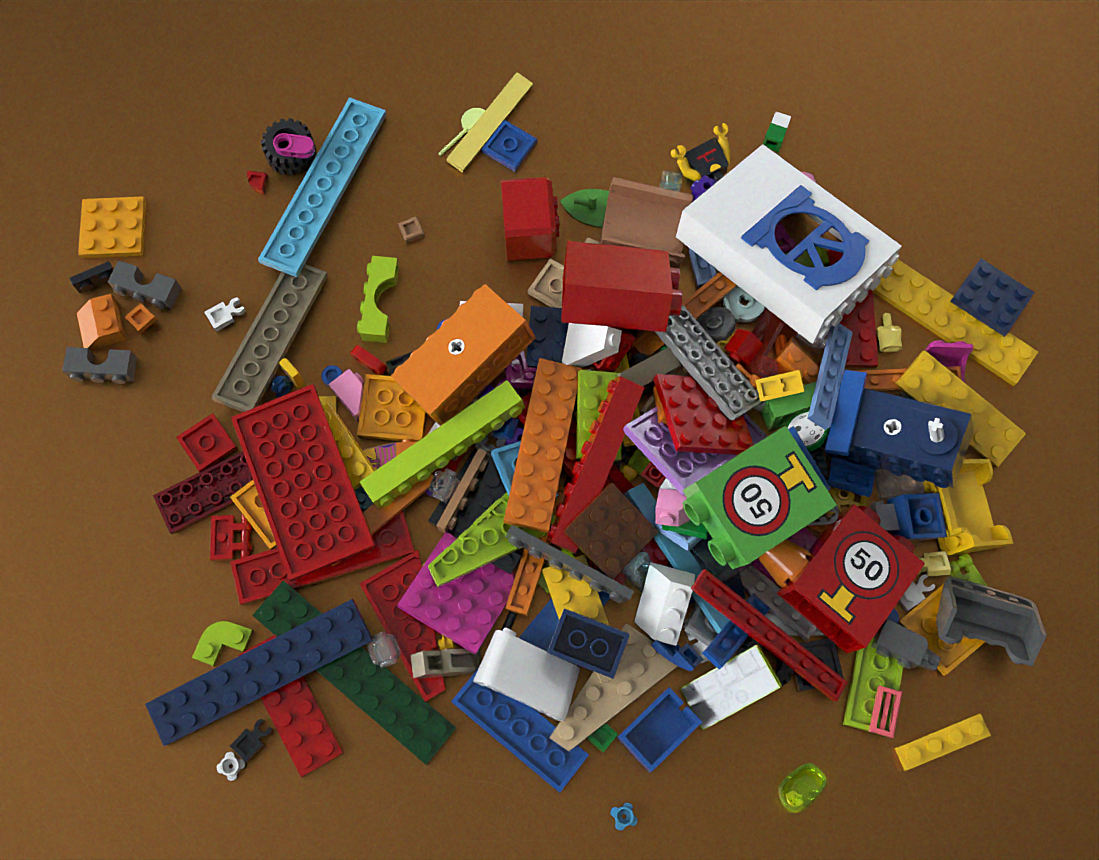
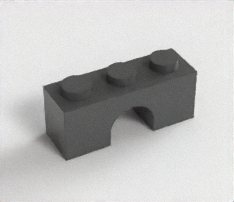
M118 260L108 280V283L113 288V292L120 296H132L134 300L144 303V301L150 302L159 309L164 307L172 309L181 291V286L176 279L156 273L151 283L140 285L144 276L137 266Z
M67 347L62 371L70 380L81 382L83 379H90L98 383L109 380L118 384L134 381L137 357L131 350L109 349L106 361L102 364L94 365L95 355L88 348Z

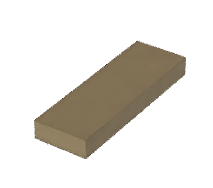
M668 347L619 373L618 377L622 376L644 386L653 381L656 374H666L681 366L671 348Z

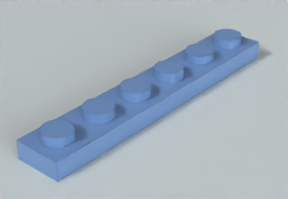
M840 323L836 327H830L807 418L824 430L829 428L832 423L853 333Z

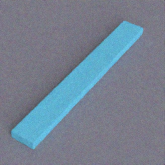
M642 483L628 490L624 495L654 526L657 502L645 484ZM658 531L653 538L673 568L695 574V582L702 568L691 552L685 550ZM692 590L691 595L716 632L719 633L728 623L729 619Z

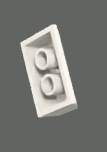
M650 562L634 622L654 640L677 645L692 594L690 588L694 584L695 574Z

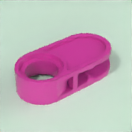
M282 133L273 140L276 152L282 156L309 158L315 152L314 143L307 136ZM282 141L289 142L286 148H279L278 145Z

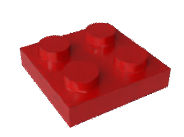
M214 413L176 437L199 472L210 468L238 449Z

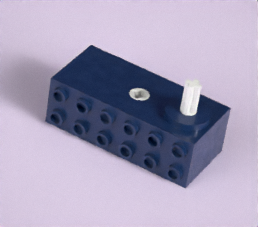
M865 388L849 456L826 453L825 447L828 436L824 440L825 443L822 445L824 454L830 458L833 456L843 458L849 463L856 465L859 463L865 464L874 470L884 469L896 476H910L915 481L932 482L940 488H954L973 435L972 414Z

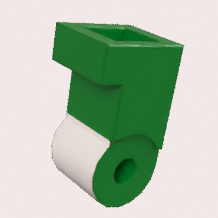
M775 112L763 141L764 146L779 153L791 116ZM768 140L776 142L778 144L772 145L769 143Z

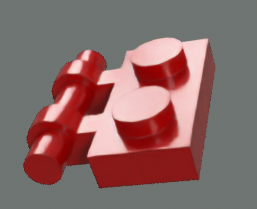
M234 515L211 516V561L234 560L235 551H241L240 559L250 556V551H252V543H250L252 525L244 515L241 516V523H235ZM235 532H241V543H235Z

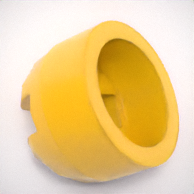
M623 464L620 468V472L629 482L633 481L638 474L636 470L626 464Z

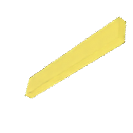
M517 72L447 157V162L463 173L503 120L507 119L532 88L533 83Z

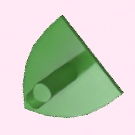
M600 189L579 190L569 194L560 202L574 219L583 224L602 228L609 191Z

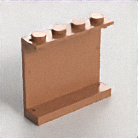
M613 177L608 193L600 244L668 251L670 267L680 268L685 257L682 254L684 243L676 238L682 211L692 203L693 195Z

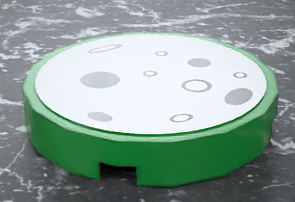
M809 410L803 411L789 421L787 428L789 429L794 426L808 451H814L825 443L824 440L829 435L830 427L824 430L807 419Z

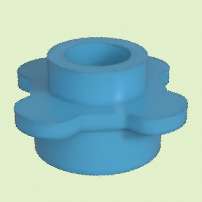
M624 803L622 807H613L610 814L615 819V828L622 831L626 826H635L638 820L633 814L632 804Z

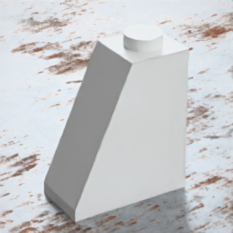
M569 323L562 363L583 368L618 353L622 331L606 326Z

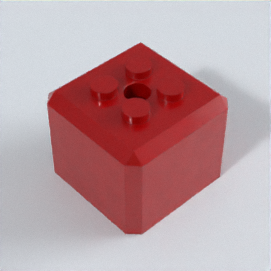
M547 177L501 180L507 261L552 257L556 253V237H559L560 228L559 215L557 213V196H553L552 181Z

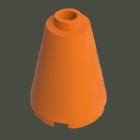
M785 539L758 557V559L776 583L783 588L787 586L784 582L788 578L793 581L808 563L805 557H811L812 554L807 549Z

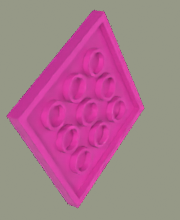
M446 532L397 607L475 655L507 604L516 574L514 572L509 574L489 563L438 588L428 569V565L457 539Z

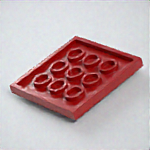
M667 374L655 375L653 381L676 451L739 455L754 445L744 416L742 415L735 420L728 419L719 409L718 404L711 396H708L693 377Z

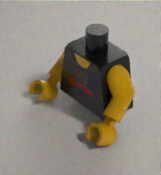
M722 124V133L719 132L718 126L714 127V133L719 136L718 140L714 137L687 152L683 145L677 146L679 155L675 149L671 151V156L678 159L677 163L684 177L692 181L697 179L700 181L706 175L717 182L724 177L723 175L726 174L730 164L728 138L725 137V134L728 132L727 124Z

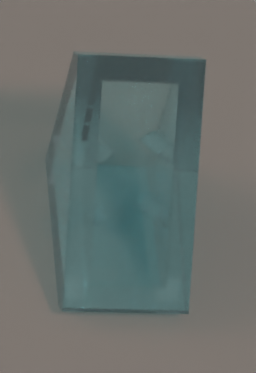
M662 170L660 188L680 192L682 173Z
M639 552L621 571L641 593L651 562L646 552Z

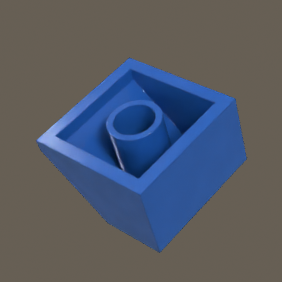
M939 493L903 494L887 499V504H894L900 529L893 532L892 535L902 536L910 542L947 537Z

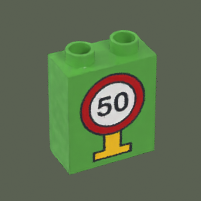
M786 426L682 490L687 497L682 503L687 516L696 525L703 523L713 538L708 542L711 554L719 564L725 566L729 563L732 569L748 565L837 506Z

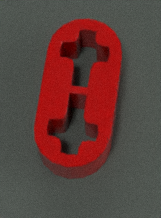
M356 345L350 352V355L357 362L376 375H383L388 369L381 360L359 345Z

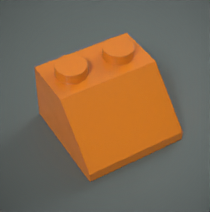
M112 294L90 299L77 312L84 348L92 351L127 341L120 304Z
M793 336L769 366L778 374L802 370L803 383L807 385L817 381L821 361Z

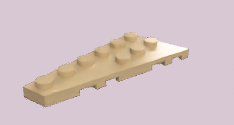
M627 623L622 628V631L629 633L630 636L614 678L612 679L593 672L570 706L565 720L560 721L550 736V739L567 751L575 748L598 728L678 667L660 655L651 646L654 643L651 639Z

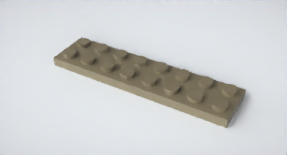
M304 264L298 277L281 272L212 395L213 401L242 412L258 406L280 366L279 362L286 355L328 277L327 272Z

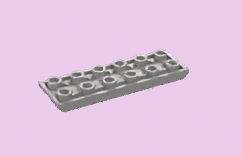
M684 305L681 307L680 316L669 315L666 332L655 331L666 346L671 348L673 354L708 396H711L718 404L719 409L728 419L735 420L764 402H760L756 389L735 367Z

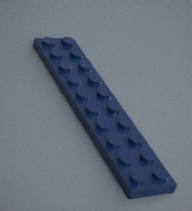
M351 599L145 703L163 746H166L372 642L373 638L355 600Z

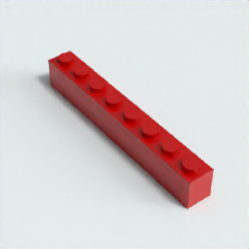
M622 376L609 382L606 390L609 392L607 398L601 402L598 408L599 417L597 421H593L589 432L591 436L588 441L584 442L581 448L583 455L580 462L577 461L573 467V479L571 483H567L563 492L565 498L562 503L558 504L554 514L557 517L554 524H550L549 531L546 533V537H548L547 543L569 553L576 554L578 547L563 530L601 493L625 436L623 428L631 422L645 387Z

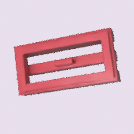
M880 685L877 687L868 732L894 738L902 697L901 691ZM883 692H886L879 728H876ZM893 694L895 695L889 728L888 731H886L885 725L891 695Z

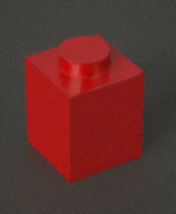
M737 329L724 347V350L729 354L728 358L734 363L749 365L763 343L751 331Z

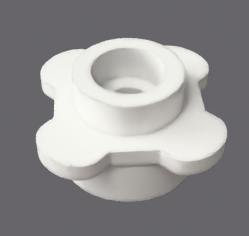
M228 752L220 764L217 765V771L226 775L228 780L233 781L237 778L240 769L245 767V761L236 758L233 752Z

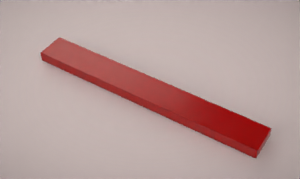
M704 569L701 571L690 588L792 668L833 702L838 701L848 683L845 679L708 570Z

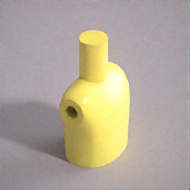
M885 313L882 315L883 326L876 329L880 351L902 350L901 328L892 325L891 314Z

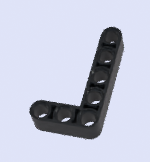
M708 534L707 539H702L689 551L703 569L708 570L745 600L746 597L739 569H732L729 563L723 566L715 560L708 547V542L713 538Z

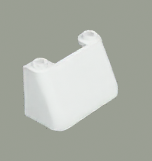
M510 629L496 630L473 682L507 695L541 713H546L545 716L551 719L564 721L569 710L580 668L574 663L551 655L515 637L517 633Z

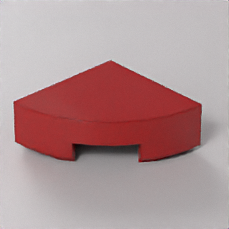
M247 170L250 186L256 192L264 194L268 174Z

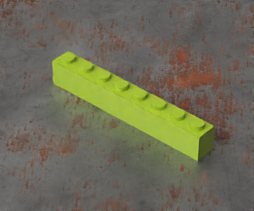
M506 380L361 480V485L379 509L390 505L394 498L409 492L414 484L426 480L436 469L445 467L449 460L456 455L460 456L465 453L472 444L481 442L492 430L500 429L504 422L511 417L515 418L520 415L525 408L522 399L508 380Z

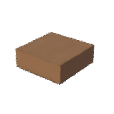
M417 216L398 223L405 243L425 237Z

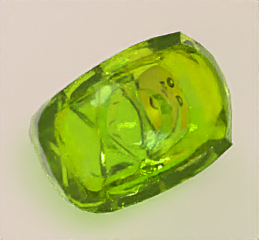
M803 764L791 772L779 785L780 803L791 813L804 811L818 799L826 788V776L815 764Z

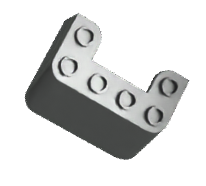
M952 576L946 578L936 618L939 639L948 644L960 643L963 636L969 639H980L993 646L1000 645L1006 647L1007 654L1014 663L1033 666L1047 636L1036 604L1025 597Z

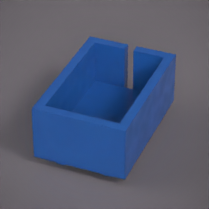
M670 687L617 737L649 773L702 723L688 706L682 711L679 709L684 702Z

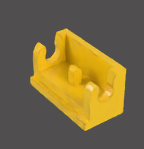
M802 370L755 380L760 402L805 392Z

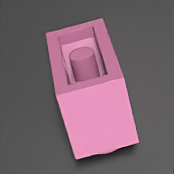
M348 369L332 381L329 386L341 403L359 422L364 390L362 384L365 382L357 372L353 374Z
M660 489L655 508L656 524L679 527L690 521L682 504L687 497L683 496L678 490Z

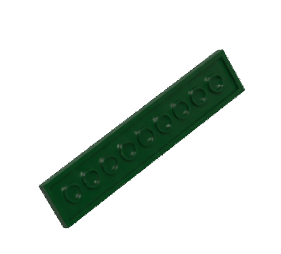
M282 581L252 616L278 637L322 613L285 581ZM362 647L316 670L425 765L430 762L456 730L453 724Z

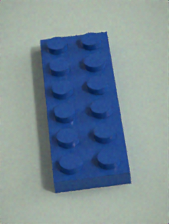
M477 669L451 702L560 793L589 754L578 745L571 751H567L550 739L556 727L532 707L500 692H496L487 686H481L473 682L478 671Z

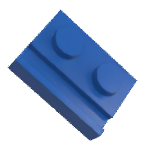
M833 456L830 461L827 483L831 487L870 498L873 490L875 470L868 466L852 464L847 460Z

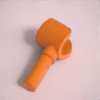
M738 363L735 367H737L738 370L745 376V378L748 379L750 384L755 389H757L755 380H758L760 378L757 375H751L750 373H748L742 367V365Z

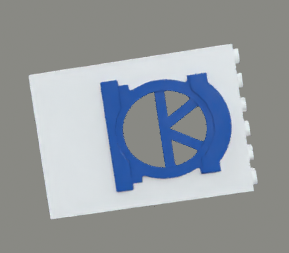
M761 145L682 211L676 234L677 239L812 344L818 338L822 340L828 334L831 326L836 327L842 320V315L845 313L848 315L854 309L857 301L861 303L868 295V291L870 289L873 291L879 285L882 277L886 279L893 271L891 266L899 259L900 255H898V252L902 247L764 145ZM805 213L817 222L819 226L785 255L776 242L775 227L787 215ZM829 231L840 239L842 243L821 237ZM815 246L842 252L843 256L834 265L824 267ZM807 250L815 268L801 265L795 262V260Z

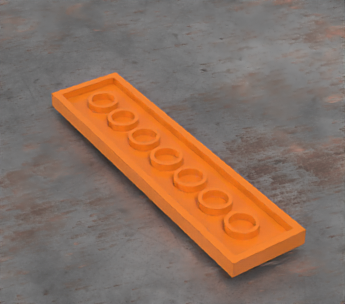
M539 358L503 523L545 533L549 531L578 389V371L582 370L580 367Z

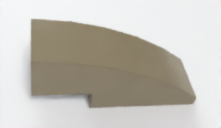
M466 649L421 651L411 655L413 678L475 673L482 662L480 649H478L475 655Z

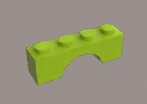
M372 256L371 263L367 265V275H369L368 282L364 283V294L366 296L365 301H362L360 306L362 320H359L357 324V333H360L362 341L388 342L390 321L388 316L377 308V301L386 289L397 286L399 273L397 258Z

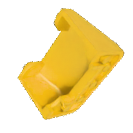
M964 459L954 488H940L932 482H923L926 494L939 493L947 537L938 538L941 551H946L947 555H958L1014 544L1010 530L1006 526H994L983 488V485L990 482L993 477L990 459Z

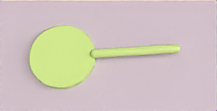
M481 108L467 110L461 119L464 130L439 152V155H443L465 133H468L485 110Z

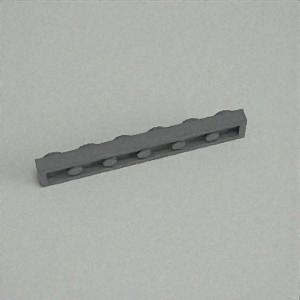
M513 525L505 538L509 539L508 542L517 548L522 546L529 550L528 553L537 559L544 558L549 561L551 567L557 570H561V568L566 570L573 579L578 581L584 580L590 583V588L598 592L604 591L610 594L609 597L618 603L628 601L634 592Z

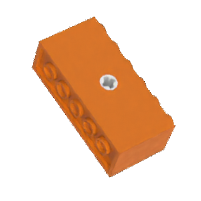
M484 284L481 288L475 290L472 297L467 302L461 304L457 311L449 319H446L434 334L428 336L426 342L419 349L414 350L410 357L395 369L391 377L405 393L441 426L463 411L536 337L527 321Z

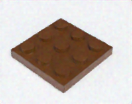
M609 483L563 530L594 565L611 579H614L658 533L655 527L613 483Z

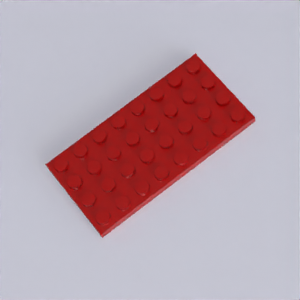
M314 384L231 417L290 581L376 546Z

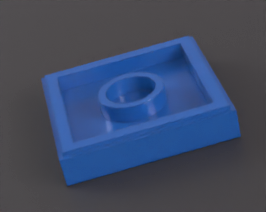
M503 120L482 148V153L516 172L537 144V138Z

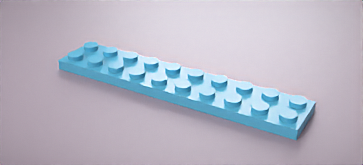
M349 97L259 256L258 260L261 264L298 277L385 119L386 110Z

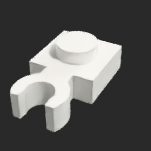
M238 297L233 298L228 306H225L224 302L205 311L216 332L235 322L232 316L242 315L246 312L243 306L238 309L235 308L236 305L241 303Z
M927 574L919 577L916 585L912 582L898 601L905 612L925 599L922 592L927 593L935 588L934 584L929 587L924 586L923 580L928 577Z

